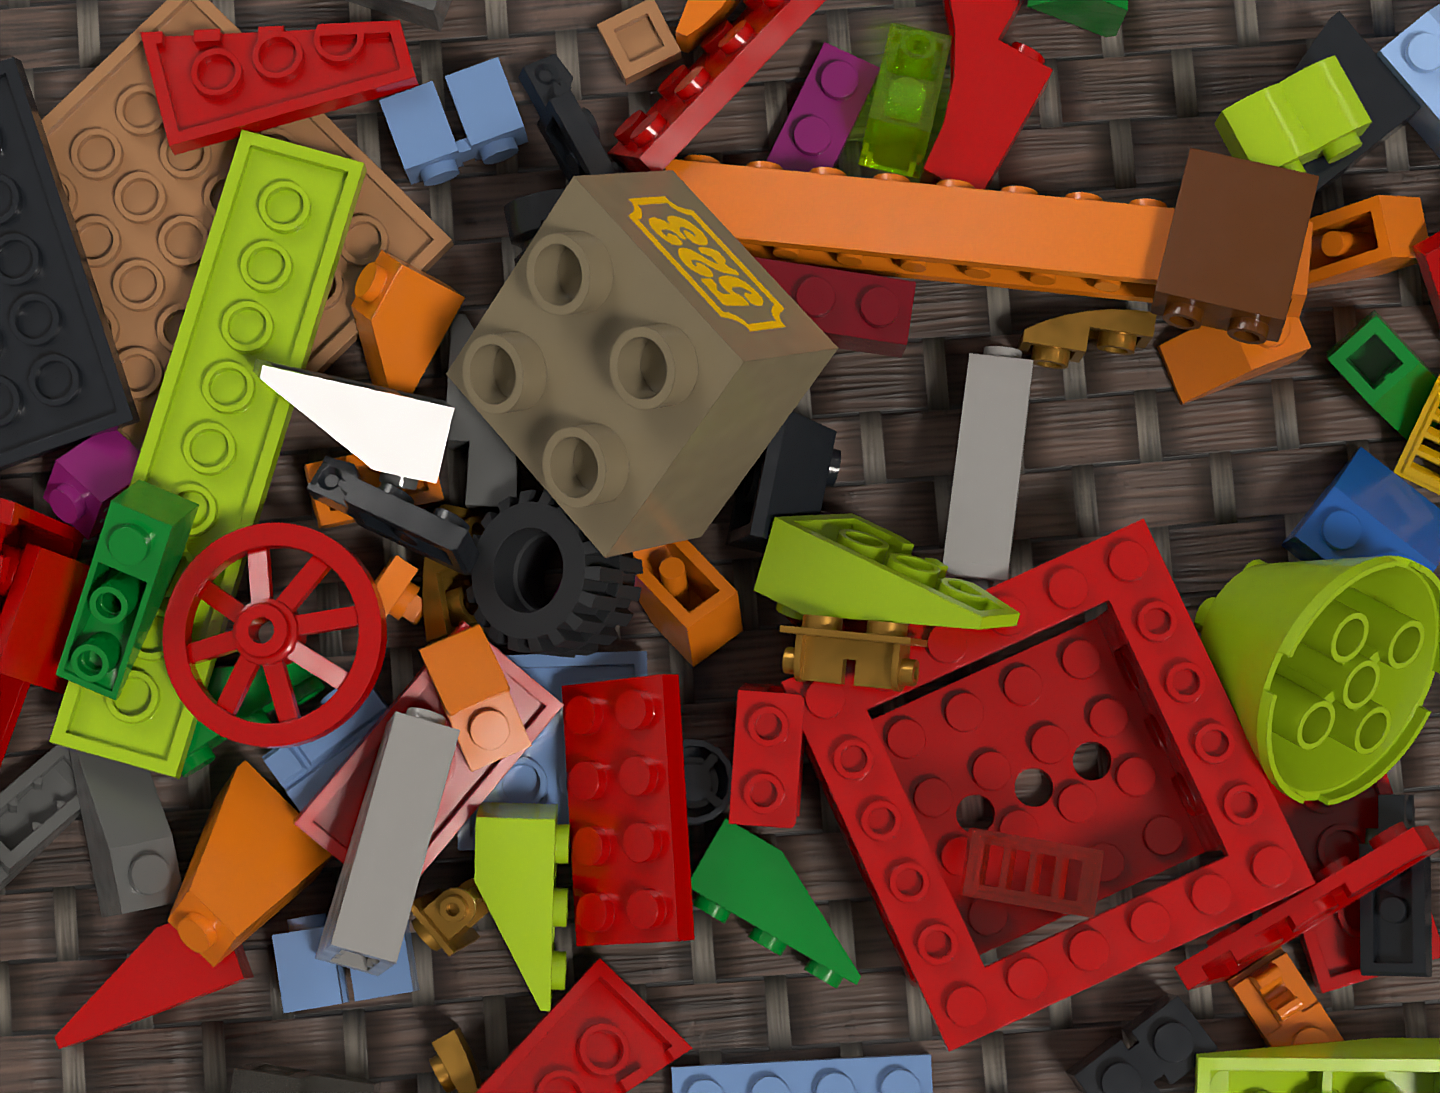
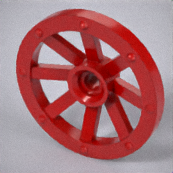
M280 522L262 523L240 528L222 536L202 550L190 562L181 574L168 601L163 624V654L167 673L177 695L190 713L203 725L220 736L238 743L261 748H288L307 744L328 735L348 721L359 710L370 695L382 669L387 644V623L382 598L373 578L362 562L350 550L327 535L308 527ZM270 549H294L312 554L313 556L280 596L274 600ZM248 555L251 603L244 605L213 583V581L228 566ZM332 568L345 583L355 606L300 615L297 612L298 608ZM201 600L234 622L233 630L192 643L193 622ZM271 621L274 626L273 636L269 641L261 643L259 630L264 623ZM359 627L357 651L350 672L305 645L307 635ZM239 652L240 656L218 701H216L204 686L196 669V664ZM293 662L337 689V692L327 702L303 717L300 715L286 666ZM260 666H263L279 723H255L236 716Z

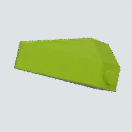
M853 513L775 517L754 587V591L777 602L776 610L779 613L798 620H803V614L844 619L980 630L1017 626L1020 616L1018 611L978 585L961 579L945 578L948 570L947 565L934 558H925L924 560L912 556L913 543Z
M1370 1038L1196 1054L1195 1093H1440V1038Z

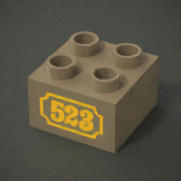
M673 170L573 176L446 375L599 552L607 558L701 537L835 354L838 347Z

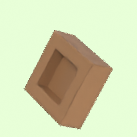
M645 0L597 24L598 33L625 85L682 58L681 50L655 0Z

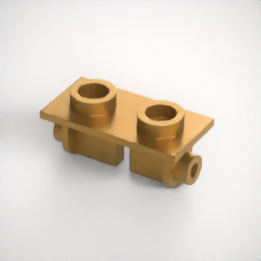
M803 614L802 627L780 625L779 632L796 634L795 647H786L782 661L783 672L794 674L796 681L844 684L846 662L849 659L856 660L855 686L892 689L893 691L902 692L905 686L917 685L919 661L917 659H909L910 646L927 647L928 640L908 638V624L868 620L866 633L842 631L843 618Z
M474 878L462 883L458 888H450L444 892L438 888L415 899L411 912L416 918L412 920V926L427 946L434 951L442 948L448 956H451L480 938V935L472 926L490 911L474 882Z

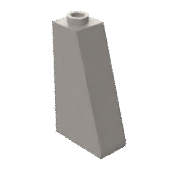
M1004 346L984 347L983 354L969 353L943 563L948 566L945 578H956L972 582L984 590L1009 579L1033 373V360L1021 359L1022 351Z
M410 707L407 709L406 714L396 711L387 722L315 959L379 976L397 963L460 732L458 729L445 726L446 718L430 710Z

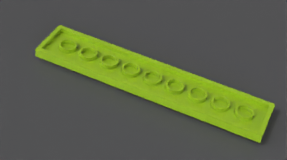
M246 130L241 131L130 483L131 486L140 479L199 504L180 564L119 698L113 700L68 680L49 742L180 779L198 720L180 700L167 673L162 639L168 601L181 574L202 550L228 533L259 523L294 406L253 372L255 360L260 359L306 370L367 171L363 162ZM248 555L228 566L214 579L213 583L233 597H236ZM203 600L200 601L194 618L192 643L225 633L229 620ZM217 658L196 664V669L206 689L208 688Z

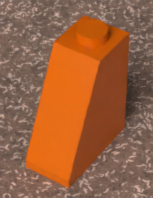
M246 760L237 766L214 800L167 920L178 931L184 944L191 950L200 953L213 967L309 886L333 856L294 824L293 820L299 813Z

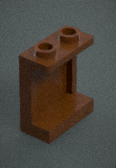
M1190 147L1155 288L1151 313L1163 316L1162 319L1167 324L1181 329L1195 330L1199 329L1202 325L1227 331L1228 336L1232 339L1246 344H1263L1266 340L1278 342L1289 309L1319 176Z

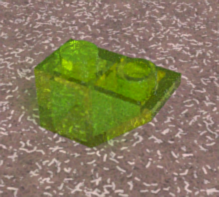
M891 22L858 165L920 178L952 36Z

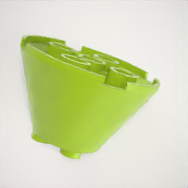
M1374 556L1266 563L1260 559L1253 560L1246 565L1242 572L1233 577L1224 586L1217 597L1206 599L1196 613L1195 628L1201 633L1200 639L1258 762L1276 789L1299 803L1303 804L1304 801L1318 800L1328 806L1346 801L1365 791L1381 779L1406 753L1432 712L1422 705L1430 689L1435 672L1440 674V580L1430 569L1411 559L1401 556Z

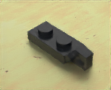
M552 54L549 57L524 66L518 78L540 116L537 126L568 182L571 181L573 176L625 173L616 161H610L599 141L600 132L597 122L592 113L585 107L581 108L571 91L573 76L558 56Z
M326 456L307 486V490L313 499L353 517L357 525L463 575L469 574L478 560L480 553L469 533L470 526L463 519L442 508H436L432 514L413 505L414 500L411 496L392 484L381 482L377 488L362 481L355 464Z
M1378 795V828H1366L1365 844H1359V858L1373 851L1369 840L1389 827L1402 821L1408 830L1415 827L1413 795ZM1431 855L1360 898L1361 975L1432 977Z

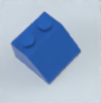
M1360 446L1281 546L1300 561L1401 556L1411 559L1433 572L1440 563V508Z

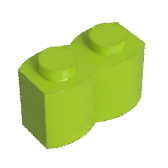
M1334 55L1234 103L1220 113L1214 125L1232 157L1306 173L1303 164L1324 156L1328 163H1333L1360 148L1362 142L1359 136L1366 131L1372 121Z

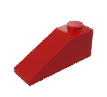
M170 923L155 928L55 1035L54 1038L58 1049L80 1044L254 977L243 945L240 944L213 967L200 953L191 950L184 944L178 931Z

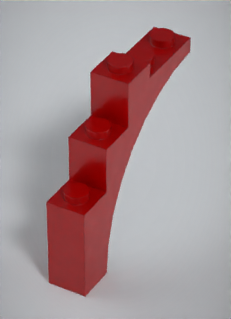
M943 0L951 45L950 93L942 128L925 163L919 183L936 185L939 181L954 179L968 182L975 189L987 190L1047 87L1053 72L1051 68L1043 65L1045 63L1044 57L1033 48L1019 42H1013L1011 46L1002 42L1003 37L1025 0Z

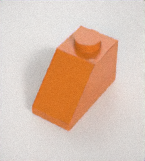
M1376 195L1310 218L1309 221L1313 222L1308 289L1380 276L1417 264L1418 261L1413 246L1429 237L1420 197Z
M381 250L375 262L369 263L360 273L355 285L356 297L351 304L372 385L413 393L465 297L444 282Z
M1286 317L1278 342L1266 340L1263 344H1246L1229 337L1227 331L1201 325L1199 329L1189 330L1159 345L1157 348L1179 403L1183 405L1296 362L1311 348V345L1300 319L1297 317Z
M688 540L632 552L633 558L642 559L643 574L635 575V587L642 588L639 598L640 604L653 625L693 667L743 631L738 591Z

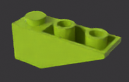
M482 802L476 814L474 882L540 1011H550L553 990H565L567 951H554L555 927H567L568 888L556 887L557 863H569L570 824H558V804Z

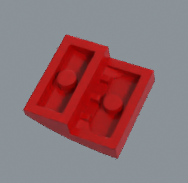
M29 543L26 544L0 614L1 674L61 694L65 693L68 680L57 676L56 672L88 575L89 565Z

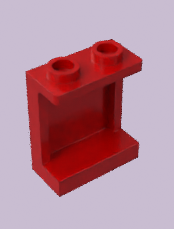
M744 683L738 689L729 824L792 828L795 826L801 809L805 737L803 735L805 699L803 695L784 693L781 685Z

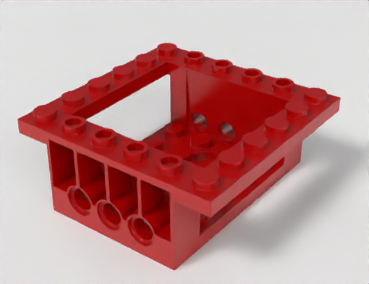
M1144 518L986 589L985 591L1020 613L1017 626L977 630L909 624L907 630L908 638L928 640L927 647L910 646L909 659H917L919 661V678L916 686H905L902 692L893 691L892 689L855 686L856 660L849 659L846 662L844 684L815 681L799 682L795 680L794 676L781 682L784 693L801 694L805 699L803 735L808 743L805 749L807 758L907 978L912 986L919 988L944 1045L949 1052L1316 884ZM1105 602L1108 606L1106 611L1093 620L871 720L867 710ZM1082 744H1096L1105 751L1108 757L1107 770L1097 780L1084 779L1074 768L1073 756L1076 749ZM1028 769L1042 772L1050 783L1048 799L1037 807L1023 804L1015 793L1017 777ZM967 796L982 797L992 808L993 817L991 824L981 833L967 832L957 821V807ZM1222 850L1224 857L991 964L984 966L979 956L1204 852Z

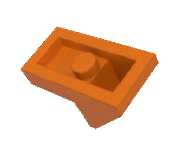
M480 624L418 649L451 728L460 730L457 742L471 772L532 746L509 693L511 690Z

